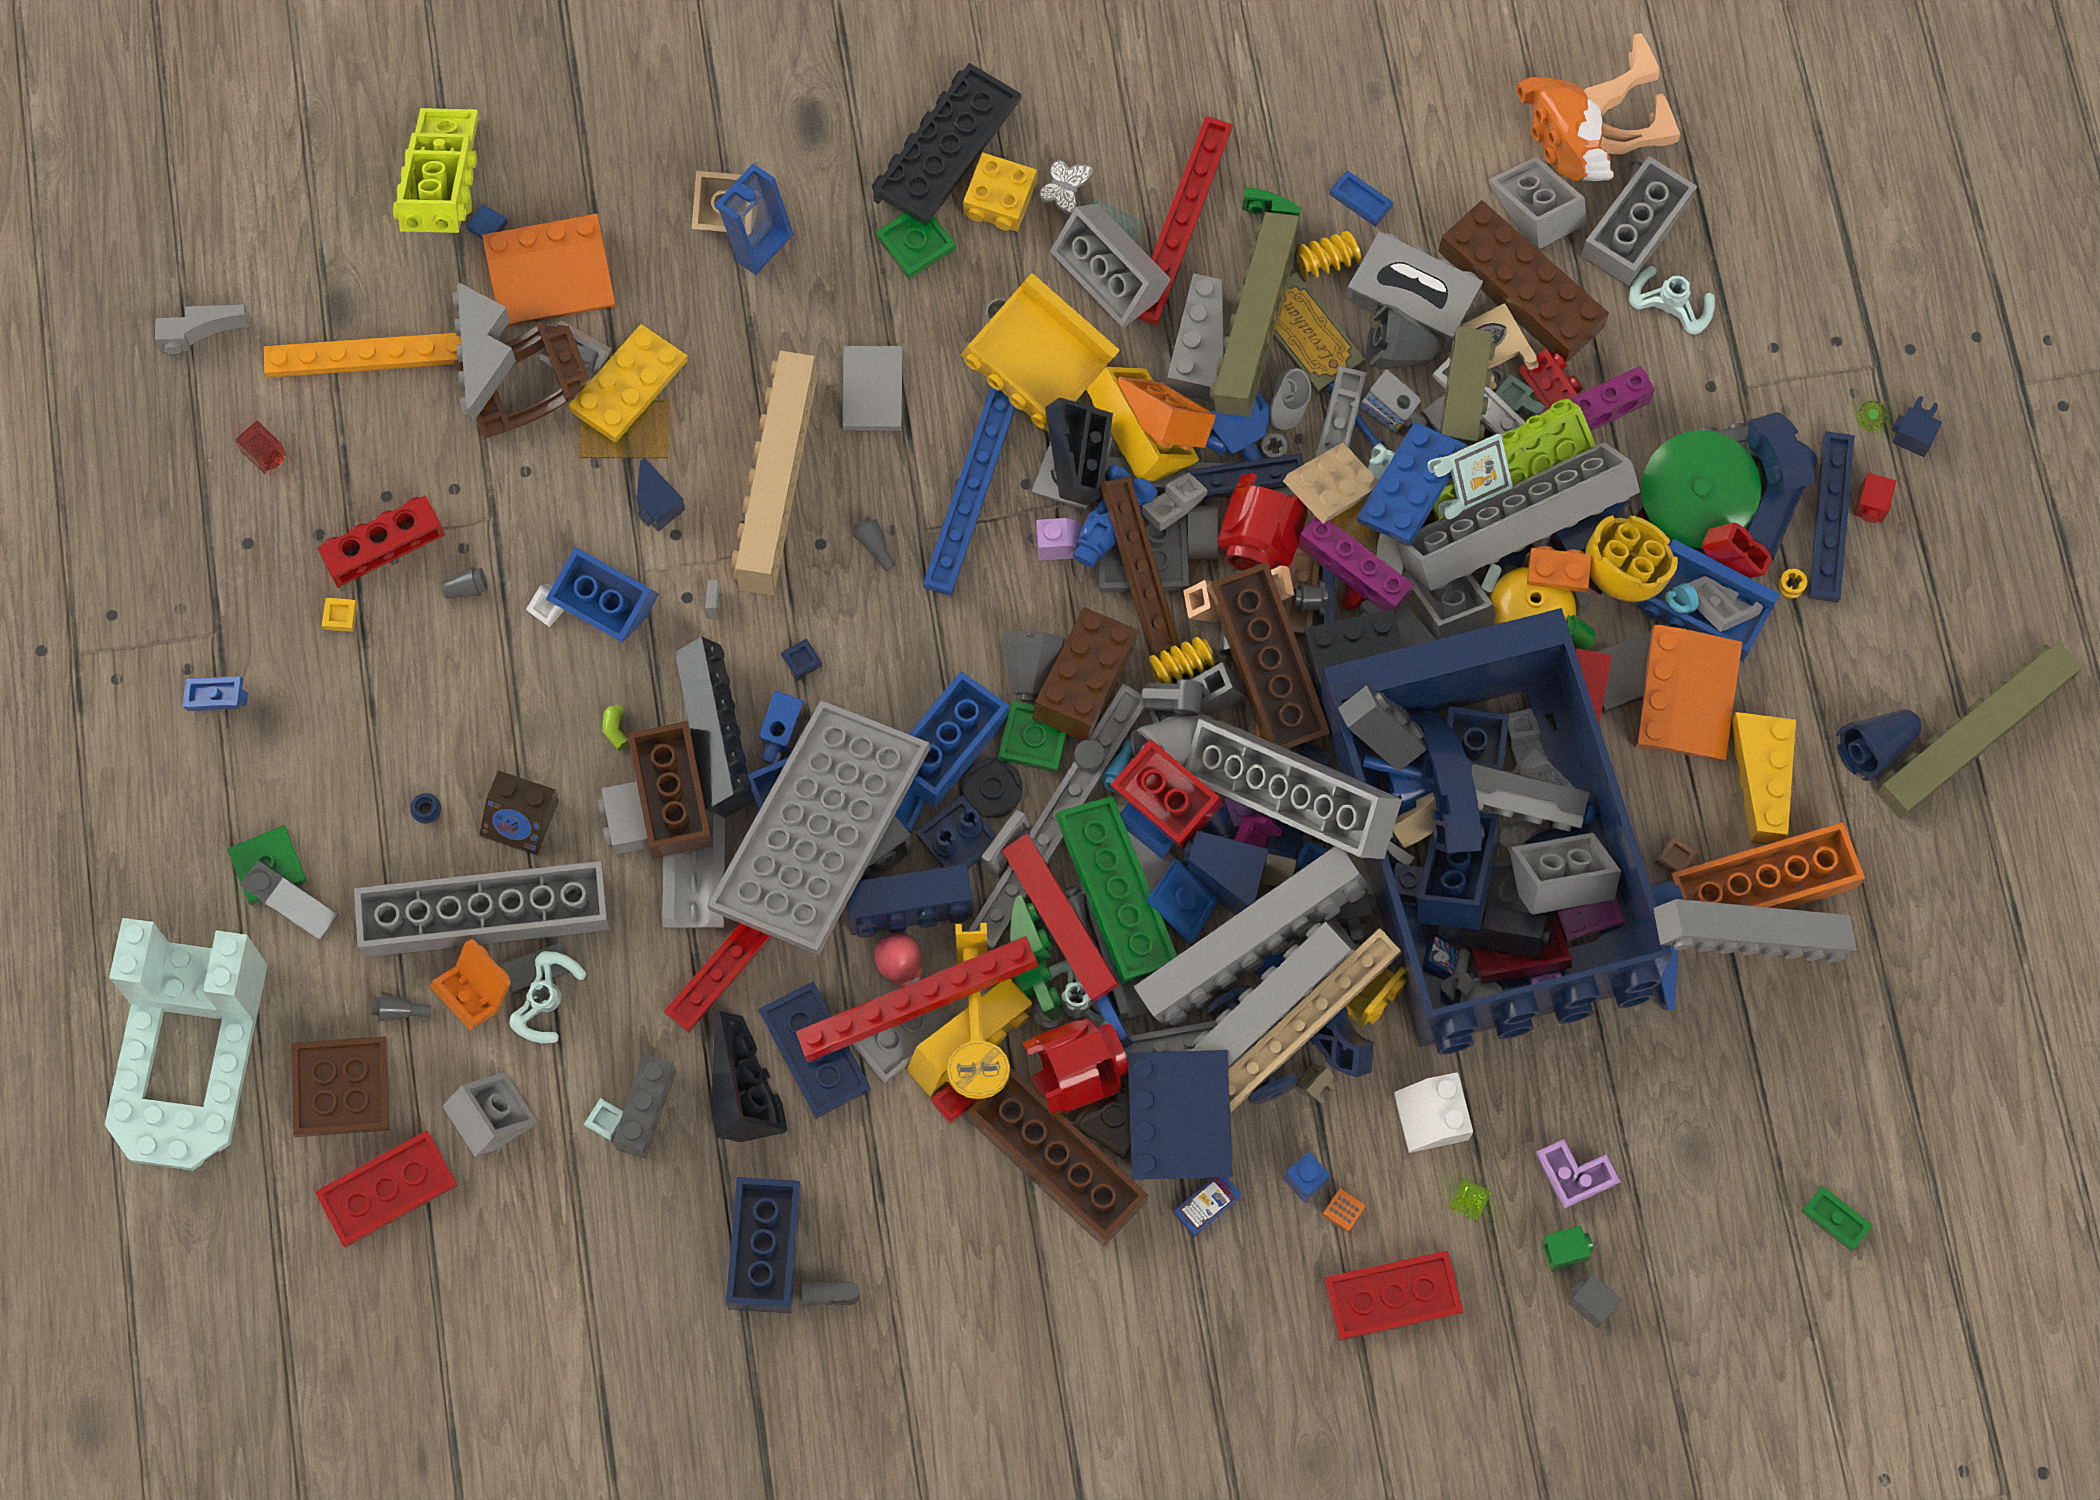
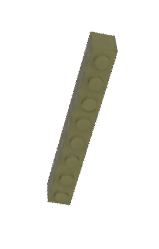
M1265 212L1262 224L1258 223L1257 243L1256 246H1251L1249 255L1251 264L1249 268L1244 270L1243 291L1239 290L1237 294V313H1232L1230 319L1231 334L1226 336L1224 340L1223 352L1225 355L1223 359H1219L1217 364V383L1213 382L1210 389V400H1214L1216 413L1251 417L1301 238L1299 216Z
M2059 641L2051 647L2047 644L2042 646L2033 655L2035 658L2033 662L2029 665L2025 662L2020 664L2011 673L2013 676L2011 680L2007 683L2004 680L1998 682L1989 691L1992 695L1984 701L1980 697L1968 708L1970 713L1966 717L1962 718L1958 715L1946 726L1948 731L1944 735L1940 736L1936 733L1924 744L1926 749L1922 753L1918 754L1914 751L1902 762L1904 767L1900 771L1896 772L1892 769L1880 780L1883 785L1877 794L1901 820L2076 677L2083 666Z

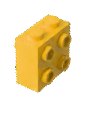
M982 152L963 201V215L976 222L985 221L994 224L997 228L1004 231L1013 230L1018 232L1037 183V170Z

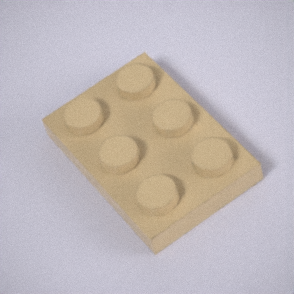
M1343 442L1288 473L1283 480L1322 523L1329 521L1369 497L1379 481Z

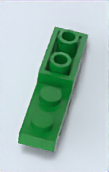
M1020 895L1016 897L1012 911L1010 942L1027 936L1039 967L1017 975L1016 978L1021 991L1029 999L1037 996L1043 1012L1051 1020L1062 1016L1059 1005L1063 1002L1056 987L1051 988L1048 978L1052 977L1044 961L1052 957L1048 946L1052 945L1046 930L1044 928L1040 929L1037 920L1041 917L1033 902L1028 903Z

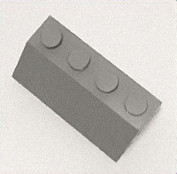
M1099 204L1075 207L1050 250L1058 261L1121 327H1126L1158 302L1171 280Z

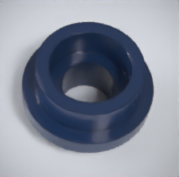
M423 793L413 799L410 805V812L417 822L428 824L439 817L441 804L436 796ZM429 805L432 807L431 811L426 814L422 813V807Z

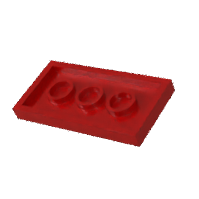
M426 1130L315 1191V1194L342 1245L346 1248L458 1185L431 1135Z
M1448 1250L1324 1278L1339 1341L1463 1313Z

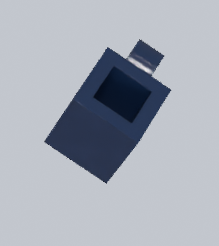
M1920 396L1913 408L1909 407L1905 416L1899 415L1892 428L1896 435L1892 443L1925 457L1942 421L1933 418L1938 404L1934 402L1930 410H1925L1921 406L1924 397Z

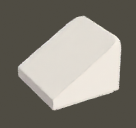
M545 584L540 585L526 610L548 627H551L563 613L564 609L546 600L552 585Z

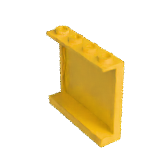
M1031 273L960 355L964 358L968 367L979 371L986 377L988 384L992 388L1001 390L1008 396L1010 403L1015 408L1025 411L1038 428L1049 432L1045 407L1059 397L1076 402L1120 350L1037 276Z

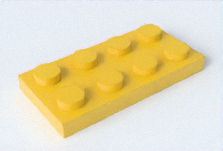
M640 324L568 405L569 411L616 443L688 361V355Z

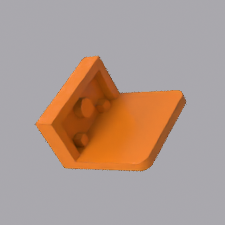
M1549 546L1531 548L1525 566L1528 567L1527 585L1587 593L1591 555L1584 554V552L1575 549L1564 552L1555 551Z
M470 939L465 942L456 966L434 979L430 988L471 1031L498 1013L511 981L507 972L490 958L486 949L478 945L475 940Z

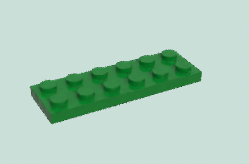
M1113 796L1058 811L1055 814L1056 821L1121 983L1153 974L1177 957V953L1160 912L1146 901L1152 891Z

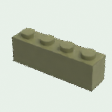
M1457 326L1452 339L1440 433L1463 442L1469 447L1483 440L1485 425H1481L1480 420L1481 415L1486 414L1488 407V398L1484 397L1485 387L1489 388L1491 383L1492 370L1487 369L1488 361H1493L1496 343H1491L1492 332Z

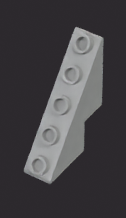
M458 283V292L453 293L454 309L459 310V318L455 319L456 335L461 336V345H457V357L459 363L463 362V371L458 372L459 384L461 389H465V397L460 398L462 415H469L470 421L474 422L516 360L512 348L497 340L510 322L507 308L477 291Z

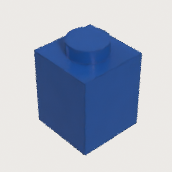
M1308 1152L1286 1171L1283 1180L1305 1203L1328 1182L1330 1174Z

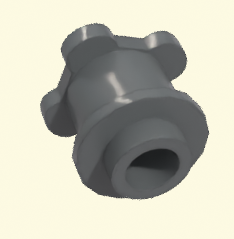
M1319 581L1318 587L1306 586L1305 583H1300L1298 588H1294L1292 603L1293 606H1297L1298 612L1316 610L1319 617L1324 616L1328 600V590L1325 588L1324 581Z

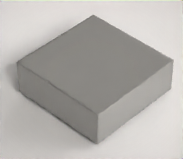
M708 580L705 607L707 618L718 619L720 617L721 604L720 582L718 580Z

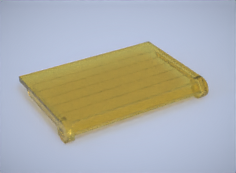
M653 400L616 443L580 419L579 458H668L669 400Z

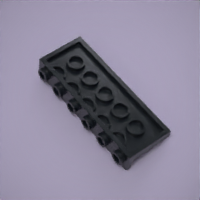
M968 63L963 71L959 70L955 74L947 92L943 91L939 95L933 111H928L923 116L917 132H912L907 137L901 153H896L891 158L883 176L879 175L872 185L873 202L880 204L884 200L927 226L1021 101L1022 94Z

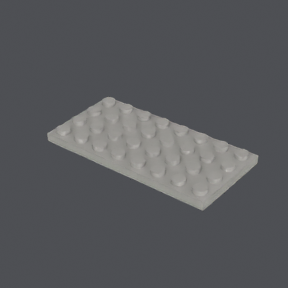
M821 700L707 905L709 910L819 955L930 750L929 742Z

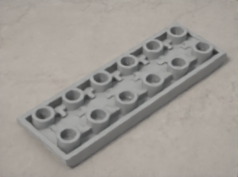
M706 810L713 843L712 847L663 857V928H724L725 917L710 911L707 905L725 874V817Z

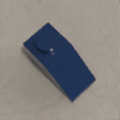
M643 458L640 461L637 489L639 512L637 514L646 526L649 527L652 524L659 532L685 510L684 500L646 458Z

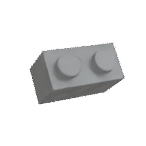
M637 781L601 788L603 799L598 800L601 818L607 817L608 827L603 828L606 846L612 845L615 855L649 848Z

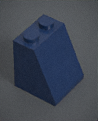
M1197 831L1194 840L1188 839L1183 866H1187V870L1219 900V903L1236 916L1256 901L1269 849Z

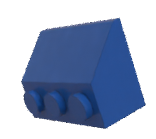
M574 547L546 600L617 640L624 642L646 619L659 593Z

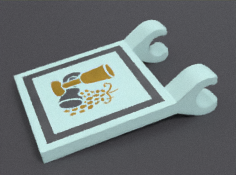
M1500 434L1493 435L1449 456L1435 458L1428 462L1429 472H1435L1437 477H1442L1451 471L1457 499L1443 501L1438 504L1439 514H1445L1447 519H1453L1463 510L1513 488Z

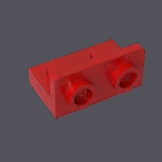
M1547 348L1536 355L1537 362L1539 363L1537 368L1528 370L1524 364L1518 369L1529 387L1534 390V394L1539 402L1545 406V410L1550 408L1555 402L1574 397L1583 390L1578 379L1574 375L1570 377L1564 368L1568 365L1560 353L1554 354Z

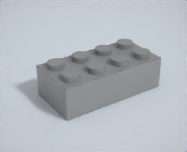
M1648 156L1589 235L1581 256L1630 286L1689 206L1697 186Z

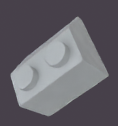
M506 1072L461 1085L442 1106L475 1157L499 1149L538 1123Z

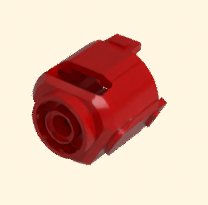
M1255 473L1241 475L1238 485L1233 491L1217 540L1221 550L1226 554L1225 561L1240 571L1268 562L1270 570L1279 566L1289 567L1299 543L1300 533L1303 531L1308 517V507L1295 493L1291 498L1275 490L1254 486L1257 478Z
M1086 1018L1039 1034L1022 1043L1024 1050L1029 1055L1038 1052L1043 1070L1031 1075L1030 1079L1034 1089L1042 1097H1046L1050 1113L1061 1110L1067 1113L1118 1093L1121 1087L1120 1076L1129 1073L1125 1052L1111 1023L1099 1026L1095 1021Z

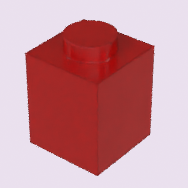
M1867 473L1861 484L1854 515L1861 517L1866 522L1883 523L1890 510L1897 480Z

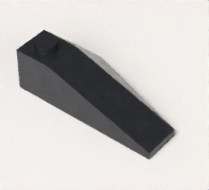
M723 1011L715 1013L711 1113L715 1135L717 1138L744 1142L783 1134L788 1131L783 1104L779 1095H773L767 1082V1079L770 1078L767 1068L761 1069L755 1055L758 1048L744 1017Z

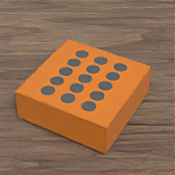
M1340 1188L1322 1216L1349 1233L1366 1205Z

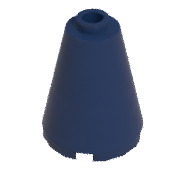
M1903 709L1848 723L1842 726L1836 734V737L1840 735L1841 742L1836 745L1842 762L1854 775L1860 773L1865 776L1862 778L1865 781L1872 780L1879 776L1920 735L1921 720L1916 713Z

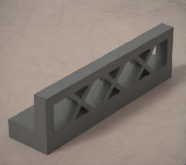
M1088 898L1085 899L1087 919L1095 945L1119 983L1118 987L1110 991V995L1122 1022L1149 1015L1147 1006L1134 988L1135 985L1140 983L1139 979L1121 983Z

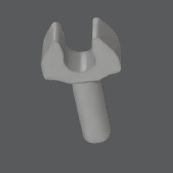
M1465 949L1459 951L1454 974L1441 983V989L1451 1001L1454 999L1457 989L1465 997L1474 985V981L1467 974L1471 953Z

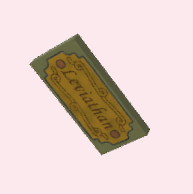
M1295 273L1290 276L1273 338L1293 364L1308 375L1312 388L1319 394L1327 389L1331 382L1335 383L1339 365L1356 370L1365 364V358L1299 275Z

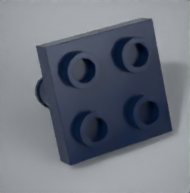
M963 795L915 831V836L942 868L967 864V869H969L982 859L981 856L997 836Z

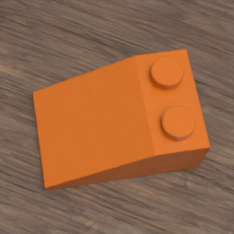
M1126 377L1118 378L1117 382L1141 428L1145 433L1154 438V443L1163 447H1170L1171 444H1175L1186 450H1192V447L1205 448L1216 414L1162 382Z

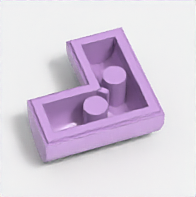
M1565 1139L1535 1153L1563 1209L1616 1186L1621 1182L1607 1154L1578 1167Z

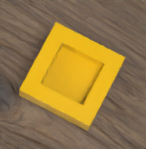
M325 598L322 619L323 630L353 632L357 610L356 600Z

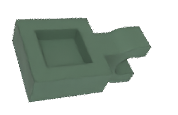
M1511 374L1495 392L1514 412L1518 414L1522 410L1528 419L1545 410L1544 405L1532 399L1534 390Z

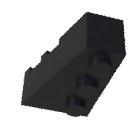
M1059 397L1045 407L1059 497L1088 505L1102 496L1100 484L1104 482L1113 413Z

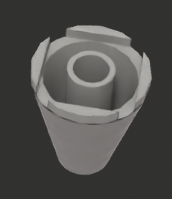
M1200 712L1198 716H1184L1139 727L1131 733L1130 742L1133 754L1136 756L1147 742L1152 739L1182 766H1185L1198 720L1214 719Z

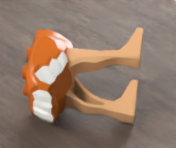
M1642 33L1633 35V51L1628 53L1631 70L1613 80L1586 89L1568 81L1549 77H1529L1517 84L1516 92L1520 101L1523 104L1530 103L1532 105V136L1536 142H1540L1546 161L1549 164L1552 163L1557 173L1573 181L1610 180L1613 178L1614 172L1611 168V157L1609 154L1623 155L1639 147L1667 146L1679 141V129L1669 104L1662 93L1654 97V112L1649 114L1651 123L1649 128L1622 130L1609 126L1602 121L1604 113L1608 109L1620 104L1627 92L1634 86L1658 80L1659 66Z

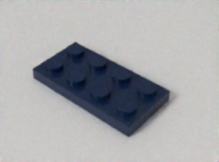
M814 981L758 1009L815 1119L871 1091V1087L849 1046L810 1062H807L804 1057L796 1031L832 1017Z

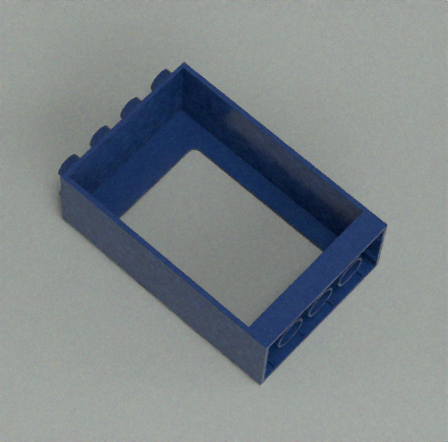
M1562 608L1324 668L1320 706L1330 730L1327 737L1337 770L1382 790L1377 770L1362 767L1363 756H1372L1370 747L1347 727L1338 709L1339 706L1366 685L1377 692H1382L1386 698L1398 704L1407 712L1432 711L1439 713L1447 711L1449 706L1462 707L1517 692L1525 693L1541 732L1540 740L1549 762L1553 782L1590 792L1588 801L1596 808V817L1592 822L1582 824L1581 828L1571 826V829L1582 834L1594 833L1621 870L1616 896L1625 922L1600 930L1601 935L1594 942L1568 948L1572 958V968L1559 970L1562 977L1531 985L1529 984V976L1497 981L1496 983L1503 992L1460 1003L1461 992L1457 989L1454 999L1451 1001L1441 989V983L1445 979L1422 964L1428 945L1423 924L1418 923V908L1402 904L1393 876L1395 866L1389 862L1387 852L1384 859L1364 858L1385 933L1402 951L1394 960L1397 971L1402 966L1406 970L1404 978L1407 982L1403 986V994L1419 1047L1435 1043L1439 1055L1452 1054L1473 1046L1472 1034L1495 1028L1498 1039H1509L1532 1031L1534 1029L1532 1018L1555 1012L1558 1023L1566 1024L1591 1016L1594 1013L1591 1003L1615 997L1618 1008H1629L1653 999L1654 996L1651 988L1662 982L1661 976L1672 956L1670 946L1660 945L1654 908L1657 907ZM1552 715L1554 731H1550L1546 716ZM1395 835L1392 843L1399 847V843ZM1477 972L1468 974L1472 980L1479 978Z

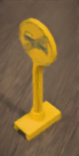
M980 923L981 931L962 932V924H955L957 964L988 952L987 923ZM981 991L968 996L971 1040L953 1052L947 1066V1075L952 1087L967 1098L975 1099L992 1097L1001 1091L1008 1082L1010 1065L1006 1054L1000 1047L983 1040Z

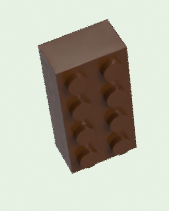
M1083 607L1035 701L1032 719L1080 740L1090 739L1135 648L1139 630Z
M688 721L627 733L652 858L712 847L713 843Z

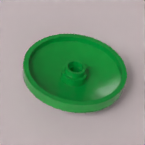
M1706 430L1685 432L1662 444L1648 461L1641 480V501L1649 522L1658 527L1669 538L1670 542L1675 539L1692 549H1703L1702 543L1708 530L1731 523H1738L1747 528L1756 514L1761 497L1760 475L1754 460L1746 449L1726 435Z

